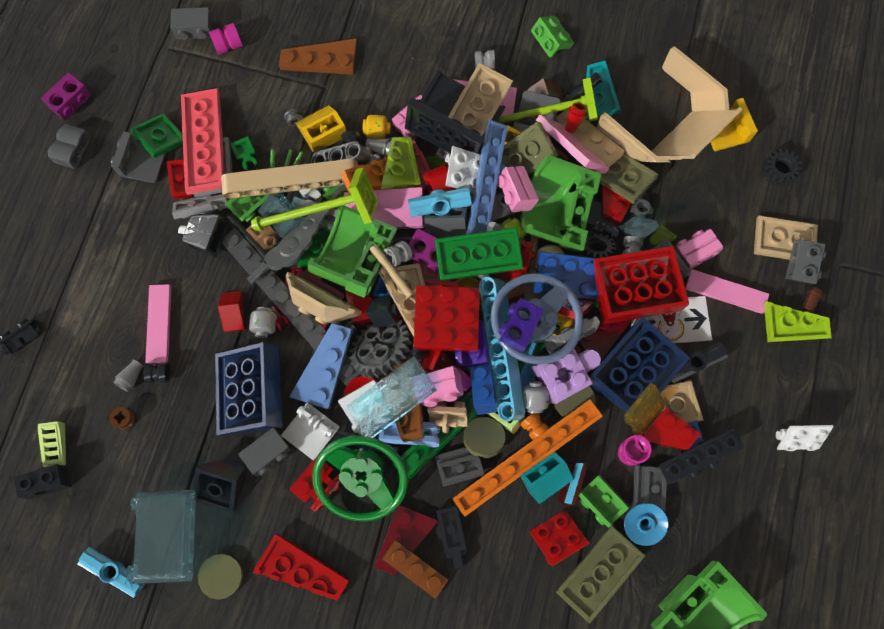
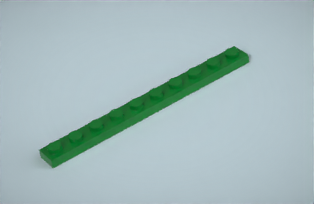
M544 342L538 343L533 354L534 356H539L546 349ZM518 360L519 372H521L526 362ZM472 389L459 400L465 402L468 423L477 415L473 405ZM440 426V433L437 436L439 438L438 447L412 445L401 456L407 469L408 481L464 427H450L448 433H443Z

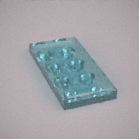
M413 356L347 405V408L362 436L373 438L436 392L437 389L418 359Z

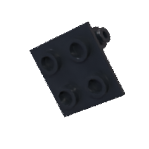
M592 200L585 230L591 236L593 232H596V235L603 233L604 237L608 235L609 239L612 238L615 242L620 225L603 217V203Z

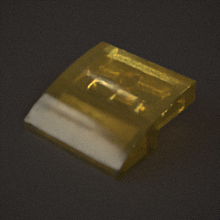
M653 383L647 386L624 415L625 422L632 427L634 435L642 436L665 408L664 400Z

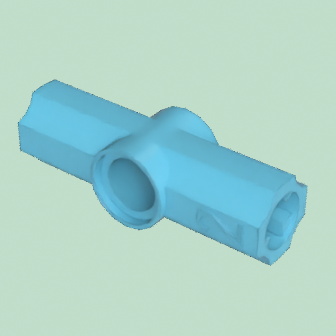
M468 187L447 192L437 189L430 195L408 199L411 217L432 213L442 216L447 214L449 210L468 207L472 204Z
M88 547L79 558L78 565L97 575L103 582L112 584L133 598L141 592L146 580L125 568L121 562H115L92 547ZM111 566L116 569V574L113 578L108 574Z

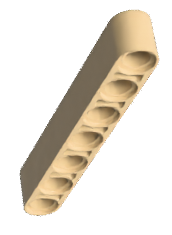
M344 159L227 173L221 176L223 197L240 198L340 186L345 184L341 174L344 170L358 166V161L355 159Z

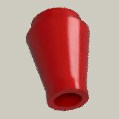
M575 102L569 107L565 126L567 132L575 133L587 116V107L584 104Z

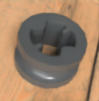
M297 108L291 109L284 114V118L290 127L297 126L296 122L303 119L300 110Z

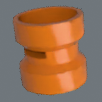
M532 413L520 423L523 429H527L530 432L529 436L532 440L549 429L546 423L541 422L538 413Z

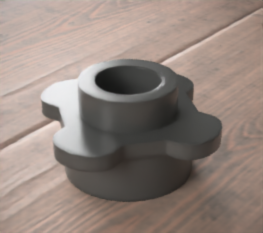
M640 198L635 205L630 206V212H633L637 219L642 221L645 219V216L653 213V208L648 201Z

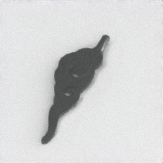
M346 185L340 186L329 200L337 199L347 189ZM333 208L309 214L300 225L291 230L281 240L278 246L267 252L263 262L247 280L253 284L269 269L280 270L283 267L295 264L310 247L313 236L318 232L320 224Z

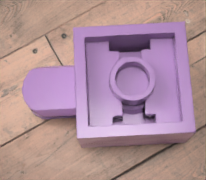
M573 349L568 355L556 362L534 364L531 368L537 380L542 382V386L548 388L549 402L557 404L593 384L587 373L600 365L601 358L595 350H585L577 354L575 349Z

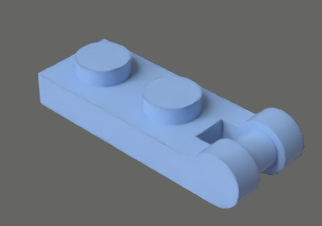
M381 420L379 440L384 443L438 447L439 438L437 436L440 433V426H435L434 422H423L424 432H428L429 436L403 442L395 420Z

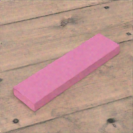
M693 269L690 270L685 286L686 290L761 314L765 312L764 302L768 301L769 297L768 293Z
M149 285L146 363L159 365L161 362H168L170 285Z

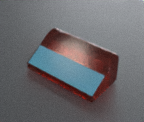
M568 463V468L574 480L560 489L557 499L558 503L570 507L576 505L587 469V464Z

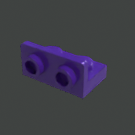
M479 321L478 352L455 351V357L459 365L471 367L490 363L484 321Z

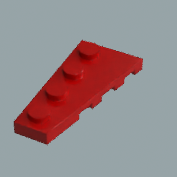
M278 533L274 535L252 572L268 576L276 581L280 580L289 583L297 588L301 587L310 590V592L337 601L350 581L349 578Z

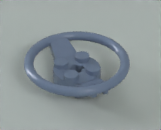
M533 273L516 277L501 288L492 305L491 324L499 344L511 356L530 364H549L564 358L577 345L583 330V312L576 295L566 284L552 276ZM542 282L554 286L541 299L534 298L527 301L544 310L538 322L539 326H536L528 345L530 343H542L549 338L556 328L558 321L556 314L566 299L571 303L575 316L574 331L570 340L559 351L550 355L534 356L520 352L499 341L501 334L498 333L501 327L499 314L502 302L512 289L521 284ZM519 311L521 318H529L526 312ZM511 331L510 335L513 338L520 337L518 331Z

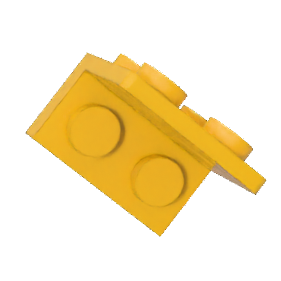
M743 98L735 100L730 110H737L741 107L743 110L710 142L714 151L748 143L757 133V128Z

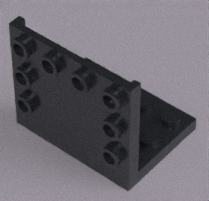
M440 70L437 71L421 100L411 97L408 102L405 129L450 154L452 146L480 154L485 133L481 136L478 131L468 129L460 121L448 118L465 86L442 74ZM499 106L492 119L493 121L498 122L506 106Z

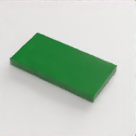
M517 227L435 239L440 281L523 269Z

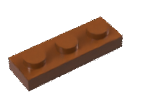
M395 540L382 558L435 599L448 581V579Z

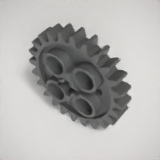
M398 320L396 324L379 328L368 324L367 330L362 329V335L356 336L358 341L352 343L354 348L349 350L352 354L349 357L352 361L350 364L359 374L364 377L368 376L370 379L374 375L379 378L381 373L386 376L389 369L395 371L394 366L401 365L400 359L407 358L404 353L410 352V349L407 347L412 345L410 341L412 335L409 333V328L402 320Z

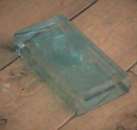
M634 216L622 224L620 229L623 233L645 238L658 229L659 225L655 220Z

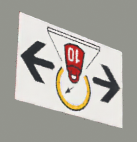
M705 296L688 297L689 305L682 311L644 317L673 343L712 341ZM633 319V320L631 321V326H632L638 319Z

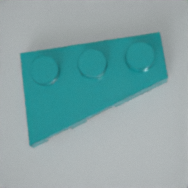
M606 61L587 65L586 78L597 72L603 80L602 83L593 88L598 119H600L604 112L609 116L620 113L621 109ZM587 109V116L585 117V119L589 122L590 120Z

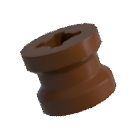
M117 407L110 413L109 421L112 426L118 429L129 430L135 425L136 416L131 410Z

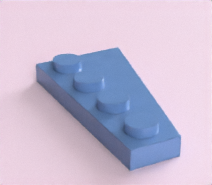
M334 323L330 325L289 397L330 409L353 329Z

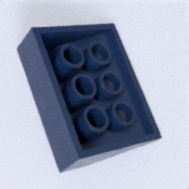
M642 316L601 360L600 365L588 375L593 383L590 386L638 420L687 363L690 357Z
M263 342L215 354L216 434L220 436L269 431L271 428H282L279 346Z

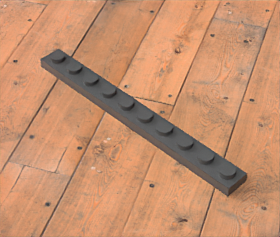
M236 228L224 236L222 244L245 271L251 275L260 266L263 259ZM272 269L265 271L255 282L316 351L326 331L311 314L306 315L298 310L299 306L292 302L290 290ZM347 355L345 356L339 379L345 386L352 379L361 375L350 364L352 361Z

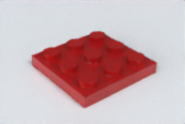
M416 285L413 349L478 352L480 288Z

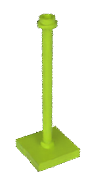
M591 78L583 79L585 95L581 96L580 99L504 115L500 117L498 123L504 124L567 110L575 102L582 103L587 107L590 122L596 121L598 116Z
M362 167L355 170L348 188L351 195L266 218L256 216L251 220V225L255 231H262L264 226L354 202L364 224L373 221L378 200L366 171Z

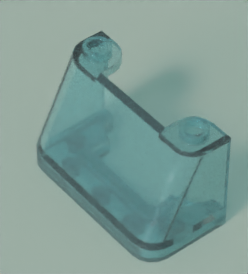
M195 490L136 492V497L131 498V510H135L136 515L134 561L132 565H128L127 580L131 579V584L192 581Z

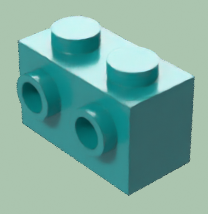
M553 452L520 475L528 492L538 504L574 480L567 464L556 452Z

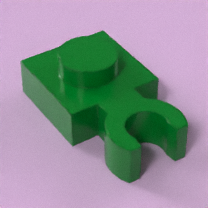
M248 136L230 143L238 162H242L245 171H249V164H254L256 169L259 167L256 159L253 158L256 156V153Z

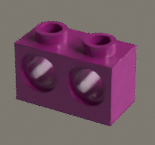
M67 73L41 99L49 109L65 121L69 116L73 115L78 107L88 100L91 93L80 81L70 73Z
M417 228L408 244L412 251L411 260L417 263L422 261L427 264L426 267L437 272L439 270L438 262L433 260V255L436 253L435 239L437 238ZM419 243L426 245L425 250L422 252L415 250V246Z

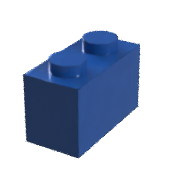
M491 364L469 367L473 405L477 414L498 412Z

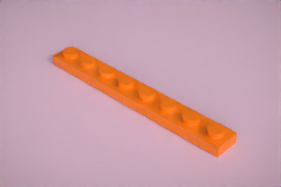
M589 399L453 498V501L462 514L467 516L519 478L520 475L603 417Z

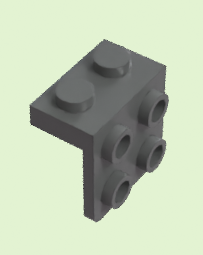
M526 90L523 92L518 112L558 104L560 99ZM558 112L549 113L542 116H545L551 120L556 121ZM539 116L515 121L513 128L523 132L536 123V119Z
M123 131L121 138L117 142V151L111 159V167L120 177L156 183L166 153L154 159L135 140L131 133Z

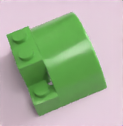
M547 155L539 163L530 179L539 201L532 210H521L520 222L522 230L528 234L558 243L561 248L576 253L583 251L588 231L585 230L593 195L598 191L601 173ZM575 183L576 191L569 192L571 186Z
M345 205L340 206L331 233L321 254L315 262L312 257L308 261V271L346 287L345 290L365 298L366 295L369 296L379 276L378 272L383 268L370 251V248L376 244L383 252L385 248L390 247L395 238L397 227L373 218L371 223L364 224L359 211Z
M711 561L698 576L688 574L658 605L663 612L651 626L654 629H739L750 622L763 621L767 613L719 562Z

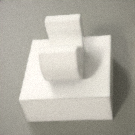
M321 188L299 190L304 200H313L317 203L323 200L320 194Z

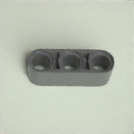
M349 142L316 152L312 156L311 163L355 159L358 161L359 166L369 160L370 153L367 148L359 143Z

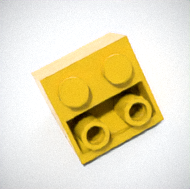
M329 105L296 122L298 129L314 154L342 140L341 135L346 132L345 125L338 113Z

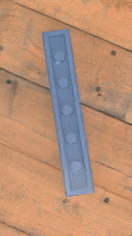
M493 120L487 121L466 234L486 232L491 221L508 128L507 125Z

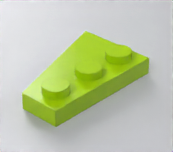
M392 137L380 190L420 187L421 183L411 137Z
M768 301L764 302L768 342L832 338L830 319L828 317L806 311H798L787 306H779Z

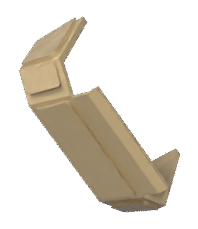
M676 47L670 49L662 68L690 92L692 112L652 151L607 113L604 112L599 119L597 129L624 149L626 155L636 161L670 162L669 160L694 159L743 110L741 107L737 110H730L727 88Z

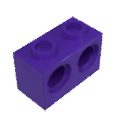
M521 298L517 304L512 303L507 313L510 315L508 322L504 321L498 333L501 334L499 341L523 352L544 310ZM519 311L526 312L529 318H521ZM510 330L518 331L520 337L513 338L510 335Z

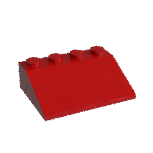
M674 246L593 260L598 306L603 325L639 319L642 316L650 317L679 312L689 305Z

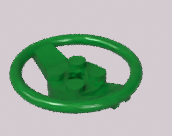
M348 436L332 442L319 454L313 468V485L320 501L331 512L348 520L373 521L389 515L401 504L408 488L407 469L399 454L388 444L368 436ZM367 445L384 452L393 461L399 473L397 494H393L386 479L383 477L384 463L377 453L369 449L368 451L351 450L345 446ZM327 460L340 470L339 480L347 490L355 493L358 497L368 495L380 509L368 513H358L346 510L335 504L326 494L321 481V472L325 461Z

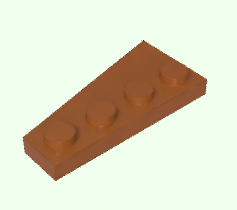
M357 39L282 49L279 68L280 70L353 75Z

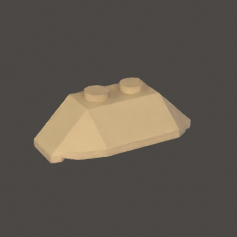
M287 272L286 278L292 302L299 306L298 310L306 315L313 314L316 316L315 320L324 325L326 323L335 324L361 315V310L302 277Z

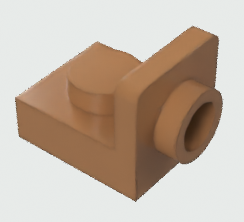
M252 225L246 229L266 252L281 240L269 225L264 226L262 231H255Z

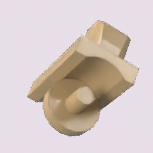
M440 401L437 402L436 406L428 407L429 422H434L435 426H441L443 433H448L450 427H467L468 425L465 402L456 401L453 407H447L446 402Z

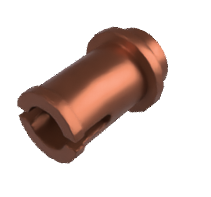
M815 287L808 290L807 297L800 308L801 311L814 313L819 300L823 299V291Z

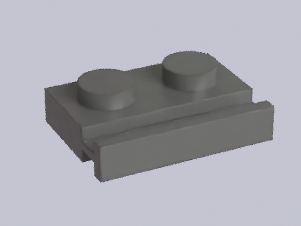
M466 447L435 456L443 487L484 476L479 456L472 455Z
M639 465L634 467L632 508L641 503H651L660 507L664 512L666 511L667 481L660 468Z

